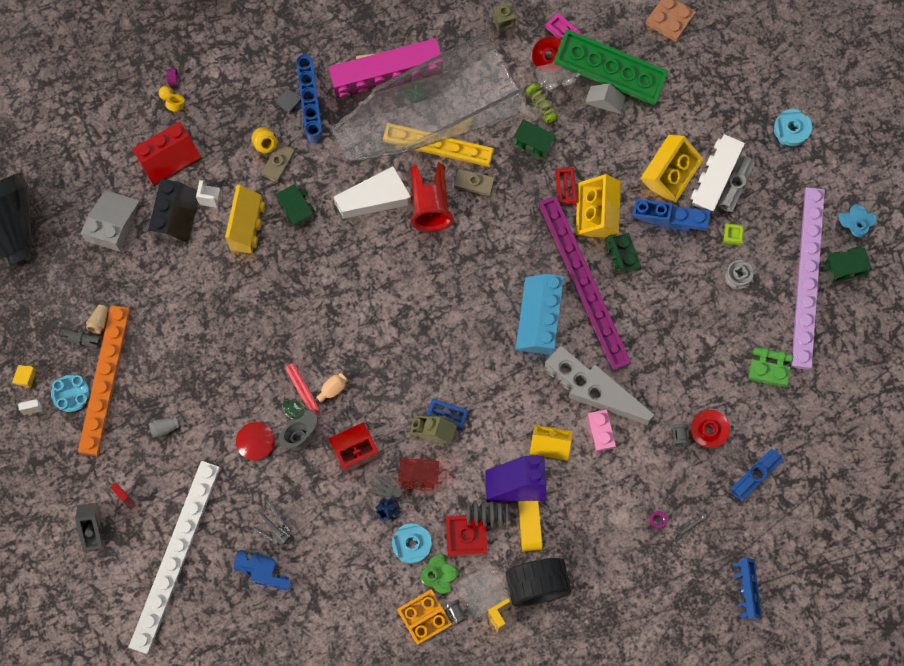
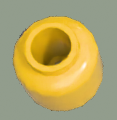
M260 127L253 132L251 141L256 150L261 153H270L276 148L277 137L271 129Z

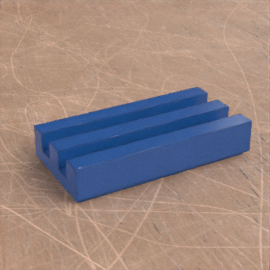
M432 398L426 416L440 417L431 414V412H435L461 421L458 423L446 419L457 425L456 428L463 430L469 410ZM434 405H437V406H440V407H443V408H446V409H449V410H452V411L461 413V414H463V416L461 417V416H458V415H455V414H452V413H449V412H446V411H443V410L434 408Z

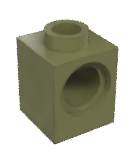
M510 2L493 7V20L498 33L516 28V16Z

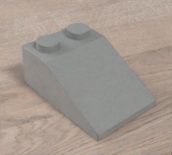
M105 190L85 221L81 231L84 240L121 252L140 200Z

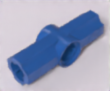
M771 448L730 489L733 495L743 501L784 461L781 454ZM759 471L762 478H755L752 472Z

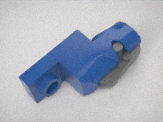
M237 551L234 569L247 575L252 574L250 581L253 584L291 592L293 583L287 576L277 575V578L275 577L277 563L271 557H268L266 551Z

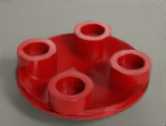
M260 422L244 425L236 436L237 450L243 457L252 461H258L269 455L275 445L272 430Z

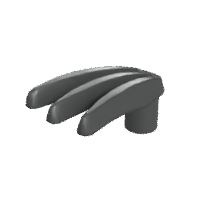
M375 475V478L389 488L371 481V484L386 491V493L368 489L369 492L393 499H400L402 497L400 489H397L378 475Z

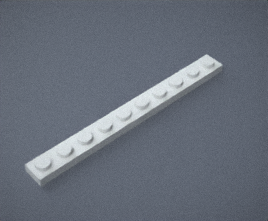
M201 461L129 644L128 648L149 655L221 469L219 466Z

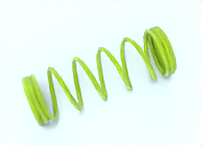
M534 83L526 89L528 95L533 96L532 102L537 103L546 98V96H543L538 101H533L534 96L539 95L543 91L539 90L534 95H530L539 89L540 85L538 83ZM550 102L545 103L542 107H537L536 103V108H540L541 111V109L549 105ZM550 108L548 111H546V113H541L540 111L539 113L544 114L545 116V114L551 112L554 108ZM554 112L546 118L543 116V119L546 123H551L557 119L558 114Z

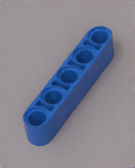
M303 54L297 58L296 65L304 127L307 140L311 143H319L323 138L314 65L312 58L307 54ZM304 64L309 65L308 67H301ZM307 80L311 81L309 84H304ZM308 97H313L310 101L306 100ZM309 114H316L314 117H308ZM313 130L318 131L316 134H310Z

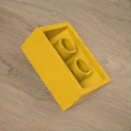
M668 135L640 179L650 190L676 203L704 159L685 136Z
M604 174L578 183L577 236L608 237L611 234H619L620 180Z
M236 185L225 238L230 250L252 254L253 248H256L258 244L256 234L257 230L261 229L262 220L260 215L265 211V202H263L260 194L241 185Z

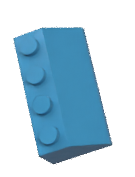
M540 274L525 277L516 351L547 355L554 353L564 276Z

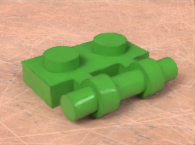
M754 347L753 355L760 356L759 361L752 359L748 380L787 387L790 367L783 366V362H791L793 355L781 350L777 352L768 350L766 347ZM766 357L777 359V363L766 362Z

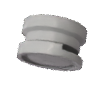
M743 260L733 261L725 273V280L730 287L743 289L750 284L754 270L749 263Z

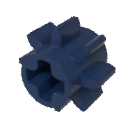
M384 497L375 507L378 518L384 522L389 519L392 523L397 519V515L401 513L398 502L392 498L387 500Z

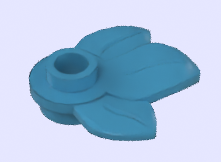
M854 204L850 209V213H839L838 215L841 225L849 228L856 237L865 236L869 232V228L877 222L876 214L867 213L864 206L860 204Z

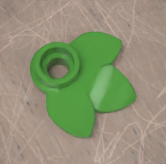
M438 554L429 560L428 567L422 570L420 575L421 581L426 586L433 587L438 593H450L452 588L449 582L458 576L459 569L454 565L446 564L445 554ZM428 573H432L434 579H430Z

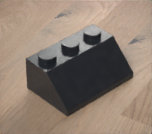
M160 180L148 228L152 239L189 244L198 206L197 190L178 181Z

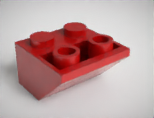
M364 422L328 438L344 474L380 457L378 449Z

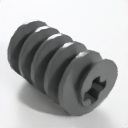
M468 500L466 511L467 524L470 525L472 520H474L476 526H478L480 521H482L484 527H486L488 521H490L492 528H494L496 522L502 528L507 521L508 503L502 509L501 503H497L494 508L493 502H489L488 507H486L485 501H482L480 506H478L477 500H474L472 505H470Z

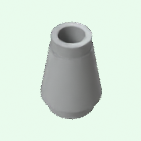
M176 417L157 419L148 423L153 438H160L179 428Z

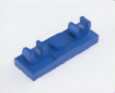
M748 557L740 558L741 563H734L733 567H740L741 572L735 574L734 577L742 578L741 592L746 599V603L741 602L738 604V607H746V613L739 616L741 618L761 620L762 613L755 559Z

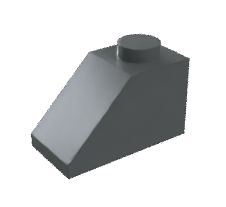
M98 503L78 505L75 520L83 551L103 549L102 524Z

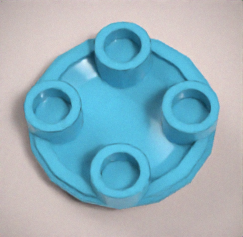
M65 375L55 380L52 384L51 399L54 405L62 411L75 412L81 409L89 399L90 393L87 382L79 375Z

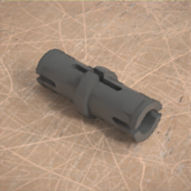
M66 328L61 330L60 334L62 336H60V340L74 342L79 346L83 344L98 348L100 345V336L86 334L82 330L79 332Z

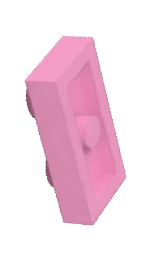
M607 409L588 413L587 416L596 452L616 448Z

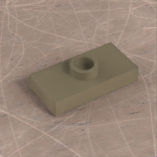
M278 142L261 175L278 183L295 154V150Z
M458 169L454 188L490 197L495 177Z

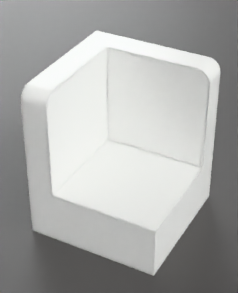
M199 180L196 194L199 205L218 208L221 189L206 186L203 180Z

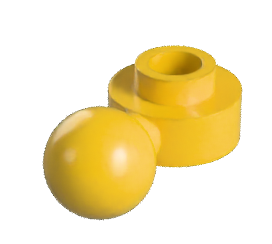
M162 86L159 89L160 98L166 100V108L173 112L184 108V98L178 94H173L171 87Z

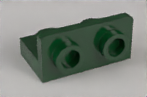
M625 233L615 237L612 234L608 235L605 245L607 252L612 254L613 259H611L614 270H617L618 274L621 275L641 269L630 234Z

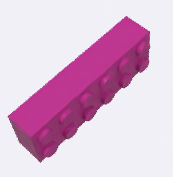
M434 38L329 66V72L336 97L345 98L350 96V93H364L372 87L378 89L385 87L387 83L393 82V84L403 82L406 78H419L421 74H435L442 69V57L437 40Z

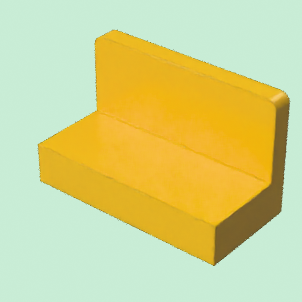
M534 425L530 454L544 455V457L567 461L573 431Z
M509 598L488 610V617L498 633L505 629L506 623L500 613L511 606Z

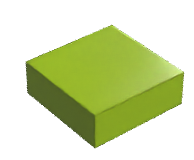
M725 223L723 243L742 245L744 225Z

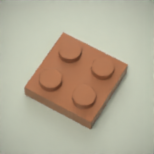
M660 0L645 24L677 42L695 16L696 11L677 0Z

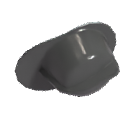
M305 410L293 418L279 434L278 442L281 447L292 449L294 452L308 447L312 439L311 433L316 428L318 422L315 412Z

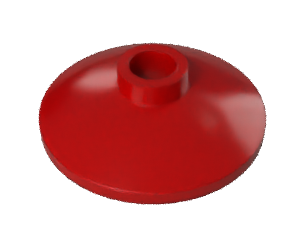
M548 36L540 39L534 45L532 61L538 70L544 73H555L562 69V67L553 64L561 43L560 39ZM547 51H551L550 57H546Z
M704 410L699 412L692 420L691 434L699 445L706 448H716L724 444L728 439L730 425L722 413L716 410ZM706 428H711L713 433H707Z

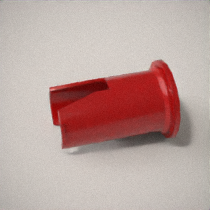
M438 162L434 178L435 184L423 185V179L417 164H414L410 169L414 201V215L411 217L410 223L418 231H442L450 227L454 221L452 213L448 211L445 166Z

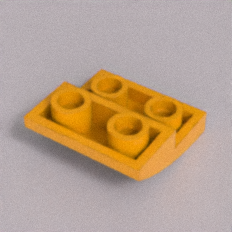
M432 589L397 608L399 615L417 645L452 625Z

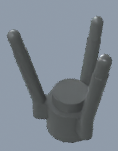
M267 499L268 505L282 527L280 525L276 527L260 510H257V514L274 530L271 533L273 537L256 527L252 529L272 541L275 545L279 543L283 546L292 537L291 529L286 525L271 500Z

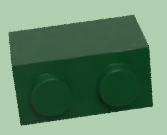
M523 119L513 136L512 145L519 151L531 153L536 159L546 160L555 144L556 135Z
M293 184L275 194L277 202L295 231L315 221L313 215L315 210L311 203H306V195L302 188L298 189Z
M854 247L844 253L833 252L825 261L831 283L868 275L872 269L865 248L858 249V247Z

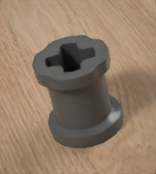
M672 425L671 430L674 435L672 446H689L690 441L687 438L688 425Z
M459 599L443 607L444 611L448 612L453 626L468 618L459 605Z

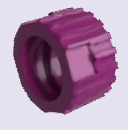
M176 68L167 69L166 71L167 82L170 86L179 84V74Z
M656 511L652 513L649 523L654 529L660 530L667 524V515L662 511ZM662 517L663 523L656 524L654 518Z

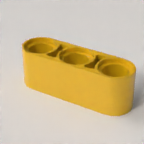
M518 501L522 551L542 550L538 501Z

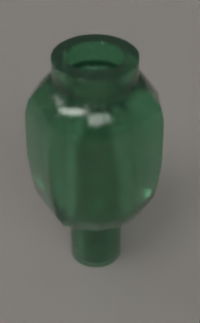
M287 398L281 405V408L284 409V414L291 420L301 418L305 410H307L296 399L290 400Z

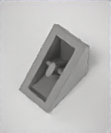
M610 83L590 87L585 104L620 114L626 96Z

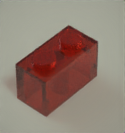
M400 458L399 485H402V488L414 489V486L429 491L438 488L440 461Z

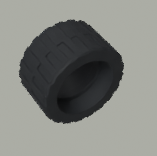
M562 558L530 561L514 566L505 572L513 606L521 607L545 603L565 597L572 592L565 561Z

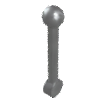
M705 513L701 514L699 519L682 531L675 532L673 538L680 540L684 533L701 521H706L708 515Z

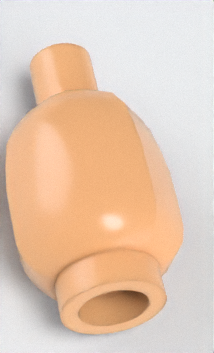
M341 372L338 375H332L323 384L321 393L316 398L322 403L326 398L337 396L345 389L348 380Z

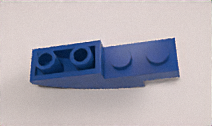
M636 199L632 217L676 230L689 232L691 229L708 231L711 211L673 206V203Z

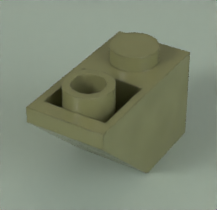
M415 416L409 434L436 443L451 444L457 425L442 417Z

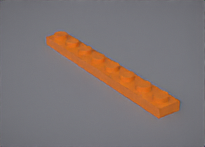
M110 306L79 443V454L99 455L130 316V308Z

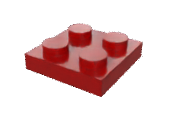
M466 515L446 516L448 557L488 554L486 527H484L482 521H480L478 526H476L474 520L468 525Z

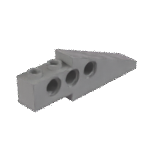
M561 345L545 362L546 372L551 377L556 376L565 389H571L569 393L570 399L601 410L607 409V412L648 425L653 420L654 414L599 367L594 365L589 370ZM568 367L571 369V372L563 373L561 368ZM582 379L586 384L579 386L575 381ZM594 391L598 392L600 394V397L593 398L591 397L590 393Z

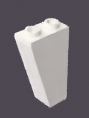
M392 166L334 196V202L343 219L410 205L411 196L413 195L410 188L404 186L402 182L404 179L400 171L396 172Z

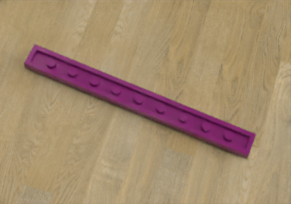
M554 196L539 202L540 210L612 371L631 365L629 356L557 197Z

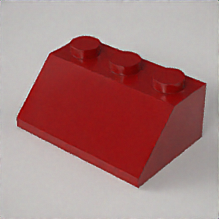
M180 121L132 148L137 161L153 186L159 184L161 179L166 180L202 159Z

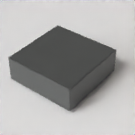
M287 88L275 102L290 114L301 103V98Z

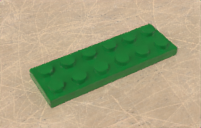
M566 29L553 61L555 65L601 84L610 83L618 91L652 105L656 104L668 73L665 69L569 29Z

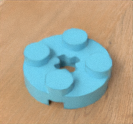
M797 109L783 111L774 124V133L779 143L789 146H798L805 143L812 131L810 118ZM790 124H793L798 129L791 131L789 129Z
M405 524L393 536V552L403 563L416 564L422 562L430 554L432 547L431 536L426 529L418 524ZM409 539L418 542L414 549L406 546L409 543Z

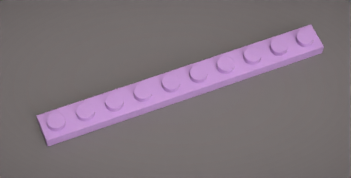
M806 187L804 192L791 368L811 370L825 189Z

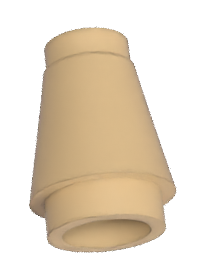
M98 305L87 320L86 329L89 332L100 334L101 331H104L108 312L106 306Z

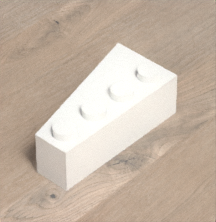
M725 134L722 139L718 138L714 146L717 149L715 155H710L706 164L709 166L706 173L702 172L698 181L701 185L698 190L694 189L690 198L693 200V206L711 211V214L714 213L723 194L724 187H726L731 172L737 164L739 155L741 156L745 143Z

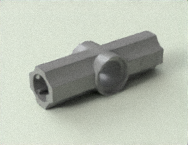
M740 156L718 203L722 210L733 212L755 165L751 158ZM732 182H738L741 186H735Z

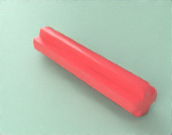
M294 363L288 365L286 370L307 409L315 412V414L319 413L320 409Z

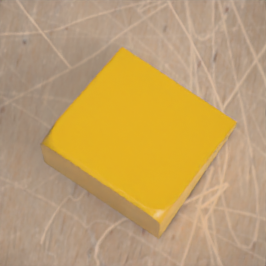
M18 365L12 384L31 388L37 370L31 366Z

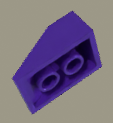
M544 455L522 456L485 470L486 502L546 501Z

